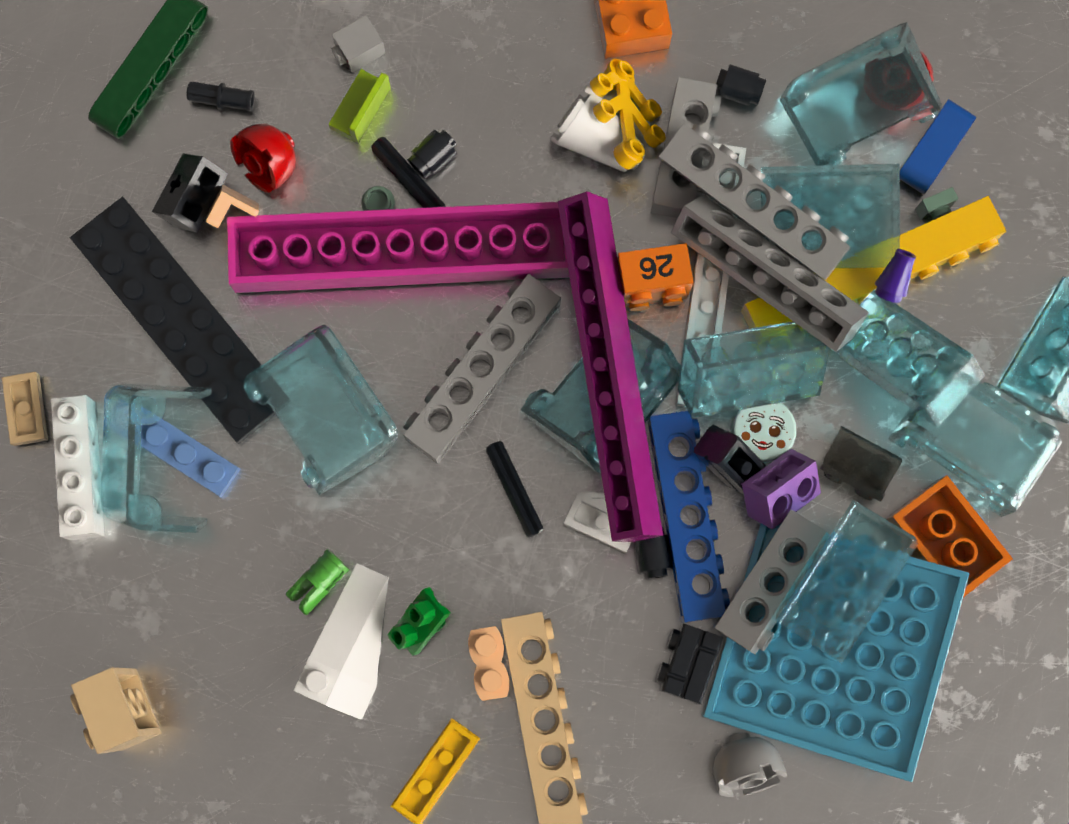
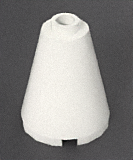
M588 84L584 88L587 96L584 98L582 95H578L558 124L560 126L558 129L560 132L559 136L553 132L549 140L590 159L626 172L627 169L619 165L613 153L614 148L623 141L620 117L616 114L607 123H602L595 117L593 107L603 98L596 95ZM639 164L633 167L632 170L634 171Z

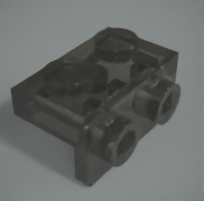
M841 426L821 460L820 469L824 471V476L837 484L845 482L854 487V492L860 497L872 501L874 498L881 502L885 496L886 488L902 463V458Z

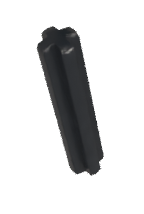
M385 137L378 138L371 145L373 153L423 208L446 207L445 203Z
M494 442L486 447L491 463L526 536L533 537L543 531L541 521L503 442Z

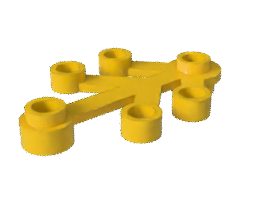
M612 59L607 64L604 74L599 73L590 81V87L600 97H604L612 89L617 91V96L611 100H601L593 107V112L600 122L607 123L619 111L623 141L614 148L613 153L619 165L630 170L642 161L645 154L643 145L636 139L634 123L643 134L646 143L650 147L656 148L666 140V136L658 125L650 126L647 121L653 122L662 114V109L654 99L646 100L634 83V70L631 65L626 61ZM630 96H631V98L634 100V102L637 104V106L640 108V111H639L638 108L635 106V104L633 103V101L630 99Z

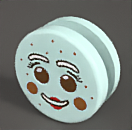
M759 398L746 403L737 412L731 423L730 432L739 436L762 463L768 464L790 450L796 438V422L792 413L784 404L774 399Z

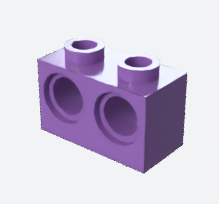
M793 449L788 450L742 483L748 516L771 529L781 524L791 509L797 512L821 494L816 461Z

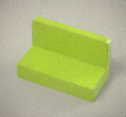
M361 69L330 120L329 128L359 144L391 89L388 75L381 73L379 77H376Z

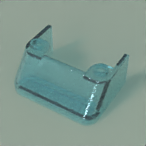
M120 384L108 390L104 398L101 508L109 520L144 531L197 533L207 525V518L163 516L162 506L155 497L139 494L141 425H151L163 418L166 412V398L202 399L211 395L212 388Z

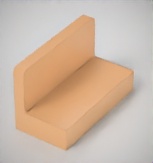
M222 185L207 214L206 222L219 228L231 204L256 217L259 212V203Z

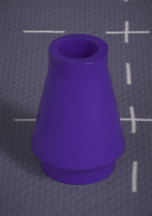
M896 249L893 258L875 282L877 286L875 294L886 301L900 303L902 298L908 294L916 256L909 251Z

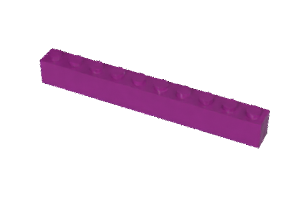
M586 191L558 201L611 539L612 542H635L663 536L608 199Z

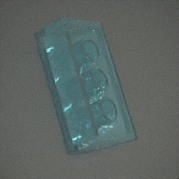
M1063 276L997 388L1039 415L1069 424V277Z

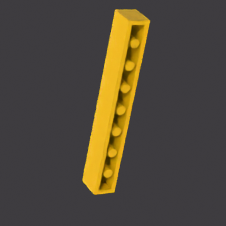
M988 195L840 261L826 282L863 307L879 298L875 294L877 288L875 282L893 258L896 249L909 251L916 256L911 278L919 275L920 279L923 280L939 272L938 266L949 262L950 266H955L969 258L968 253L976 249L984 253L998 246V239L1007 231ZM760 297L744 304L741 310L758 347L766 343L769 348L776 346L788 339L786 334L797 329L799 334L807 332Z

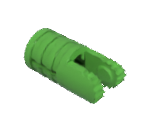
M326 549L324 554L317 559L316 563L311 565L310 569L297 580L285 595L294 602L306 594L299 604V609L304 615H307L350 569L335 554Z

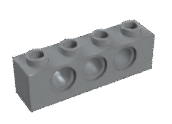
M678 77L663 150L683 123L690 128L694 124L698 125L711 136L708 141L711 144L713 143L715 128H710L709 126L711 116H718L721 97L716 96L717 84ZM695 113L700 116L702 121L690 123L685 118V115ZM700 151L694 155L692 162L695 167L705 168L709 165V160L703 159L705 151ZM661 161L650 213L678 218L684 205L701 197L703 192L697 191V187L691 182L685 187L677 186L672 178L680 174Z
M791 509L717 623L715 629L754 655H756L759 649L764 651L773 639L774 633L771 630L777 620L783 621L791 611L793 603L790 600L797 589L803 591L812 577V573L809 570L816 560L821 562L827 555L831 547V543L828 542L831 538L829 533ZM796 546L803 548L804 555L800 561L796 563L787 561L786 554L790 548ZM774 576H782L785 580L783 589L777 593L769 592L767 588L769 580ZM757 605L764 606L766 614L763 620L757 623L750 622L749 611L751 608Z

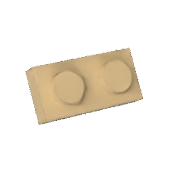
M37 372L2 377L10 444L18 446L47 441L48 435L40 375Z

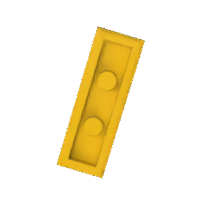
M451 718L390 807L414 824H422L476 746L480 737Z

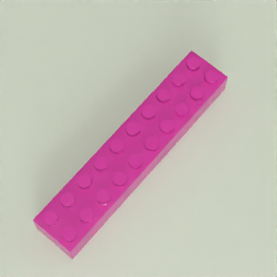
M558 202L227 217L229 285L235 293L524 280L528 274L535 279L570 277Z

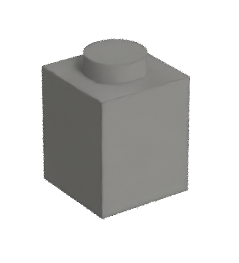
M367 15L332 34L335 46L331 50L340 66L346 63L351 73L386 54L383 41Z

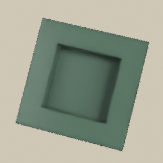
M951 187L923 199L915 208V211L920 221L928 217H932L934 220L952 212L950 208L959 198L954 188Z

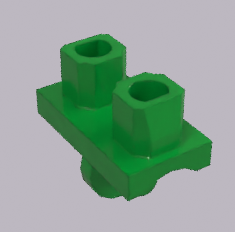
M430 587L425 588L413 603L409 605L397 624L390 630L388 638L397 649L407 648L412 656L417 655L433 635L445 626L446 619L451 612L436 600L434 592Z

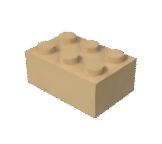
M112 667L71 685L74 694L70 695L72 706L78 715L82 714L87 726L83 730L85 740L89 748L95 749L97 754L122 751L162 734L137 669Z

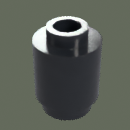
M729 64L728 70L721 68L716 84L717 89L721 90L720 97L749 106L750 103L758 105L766 79L760 78L759 73Z
M433 130L411 151L412 155L407 161L421 177L426 179L430 175H436L457 154L454 149L457 143L445 130H442L440 133Z
M663 527V536L634 542L639 573H646L647 579L668 576L667 570L674 568L669 537L664 534Z

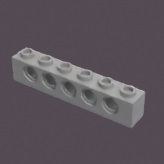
M683 123L660 154L659 158L661 161L775 246L826 281L850 250L851 246L846 243L849 237L834 226L829 230L818 223L821 217L809 207L804 205L802 209H799L790 202L793 196L779 185L772 189L765 184L763 180L766 176L749 164L746 169L735 161L738 155L723 144L719 149L708 141L711 136L701 127L694 124L690 128ZM700 151H706L711 155V162L705 168H697L692 162L694 155ZM728 171L735 172L739 176L737 185L730 189L720 185V177ZM755 191L762 192L767 197L765 205L759 209H752L747 205L748 196ZM789 212L793 215L794 223L789 229L782 230L775 226L774 219L778 213ZM815 232L821 236L822 244L818 249L807 250L803 247L801 241L806 233Z
M705 195L684 205L671 231L674 236L687 243L696 252L833 351L837 352L855 337L869 314L866 309Z
M530 274L523 281L517 279L507 292L510 298L503 307L497 305L486 320L489 325L481 334L477 331L466 345L469 351L463 359L459 360L456 358L445 372V375L448 376L441 387L435 385L424 399L427 403L420 414L414 412L403 426L406 430L403 435L405 440L437 464L442 460L561 304L560 296ZM518 307H525L531 312V316L525 321H518L512 316V312ZM504 333L509 336L511 341L506 347L499 348L492 344V338L496 334ZM476 360H485L489 363L490 369L485 374L479 375L471 370V365ZM457 386H463L469 390V396L464 401H454L450 397L451 391ZM436 413H443L449 418L447 425L441 429L433 428L429 424L430 418Z

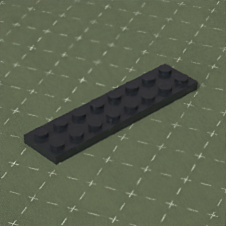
M123 196L69 237L236 443L240 444L292 402Z

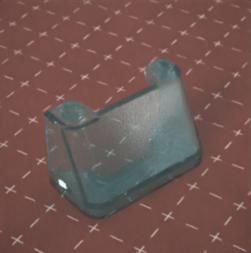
M907 22L899 24L798 76L787 85L780 98V102L818 169L827 164L829 167L839 165L847 159L846 153L852 145L903 120L910 118L911 121L919 120L920 123L930 121L939 114L938 111L941 110L942 106L915 37Z
M628 319L644 422L646 423L676 386L682 369L665 341ZM582 357L553 393L546 389H540L531 393L520 410L528 419L596 472L601 473Z
M324 324L304 335L245 378L244 389L249 399L253 403L258 402L263 406L267 403L270 405L304 456V469L301 470L302 478L307 486L315 488L319 495L387 456L398 439V431L393 420L335 334Z

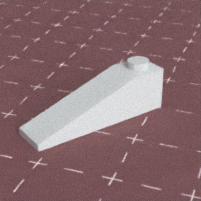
M358 563L356 564L294 688L295 692L362 720L377 687V673L389 577Z

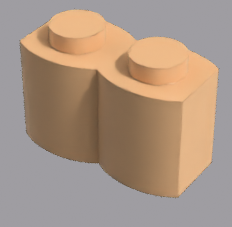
M496 626L471 630L468 647L470 656L477 665L474 672V685L479 698L485 701L507 697L510 681L508 672L502 663L504 643Z

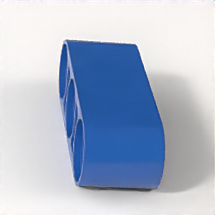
M948 99L896 177L924 195L975 121L976 116Z

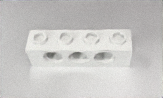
M86 395L51 399L60 537L68 540L105 537L96 402Z

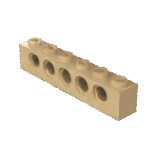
M543 612L501 619L539 824H583L581 815H587L588 812L584 793L577 794L575 780L581 779L577 758L570 759L568 744H573L574 738L571 723H563L561 709L567 708L564 687L557 688L555 674L561 673L557 653L550 654L548 640L554 639L551 619H544ZM528 640L537 641L541 645L542 653L536 660H527L521 653L522 645ZM537 674L544 676L548 681L547 691L539 696L533 695L528 689L529 679ZM543 709L550 710L555 717L553 727L548 730H540L534 722L537 712ZM548 745H555L561 750V759L555 765H547L541 759V752ZM554 781H563L568 786V794L562 800H553L548 795V787Z

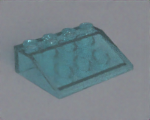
M900 164L761 167V173L766 176L763 180L765 184L772 189L779 185L793 196L790 202L799 209H802L804 205L809 207L821 217L818 223L828 230L834 226L849 237L846 243L851 246L850 250L836 268H885L893 258L896 249H900ZM761 192L762 208L766 203L767 197ZM780 212L774 219L775 226L782 230L789 229L794 223V217L789 212ZM808 232L803 236L801 242L807 250H816L821 246L822 238L815 232Z

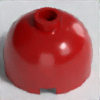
M269 124L250 125L239 131L230 140V149L236 164L239 166L243 163L250 172L244 176L257 189L265 193H270L272 190L274 191L281 187L290 178L296 167L293 139L288 133Z

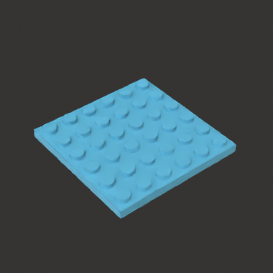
M760 524L744 581L781 524L774 529ZM830 535L831 538L828 542L831 543V547L827 555L821 562L816 560L809 570L812 573L809 583L803 591L797 589L790 600L793 603L791 611L783 621L777 620L771 630L774 633L773 639L764 651L759 649L756 655L727 637L704 717L913 782L968 582L969 572ZM798 546L790 548L786 554L787 561L790 563L800 561L803 558L804 549ZM772 577L767 585L768 591L772 593L781 591L785 585L784 577ZM762 605L752 607L749 611L750 622L757 623L762 621L766 614L765 607Z

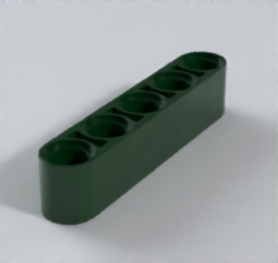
M166 0L91 107L88 116L89 121L118 139L123 137L204 23L208 14V6L198 0Z

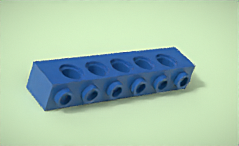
M691 410L650 416L647 423L666 535L669 537L674 567L672 571L681 624L721 618L725 613V609L730 605L727 588L721 589L719 575L724 574V565L721 554H715L713 543L714 540H718V530L715 519L710 520L707 507L712 506L710 487L703 485L702 473L706 472V465L693 453L696 439L701 437L698 419H692ZM672 441L684 443L687 449L686 455L683 457L673 456L669 451V443ZM679 474L688 475L692 480V489L689 491L679 490L675 485V476ZM684 508L694 509L698 514L697 524H685L680 517L681 510ZM696 541L703 546L704 555L702 559L694 560L688 556L686 547L689 542ZM702 575L709 580L710 589L706 594H698L694 591L692 581L695 576Z

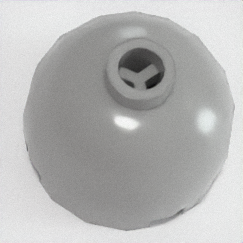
M740 733L730 737V743L721 748L713 766L718 792L721 796L734 797L732 790L744 789V795L757 793L779 784V775L787 777L783 760L777 748L768 740L760 737H750L749 733Z

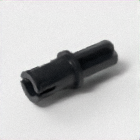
M192 81L189 82L186 91L187 100L217 105V109L229 107L251 112L254 106V90L249 91L226 87L225 83H220L218 86Z

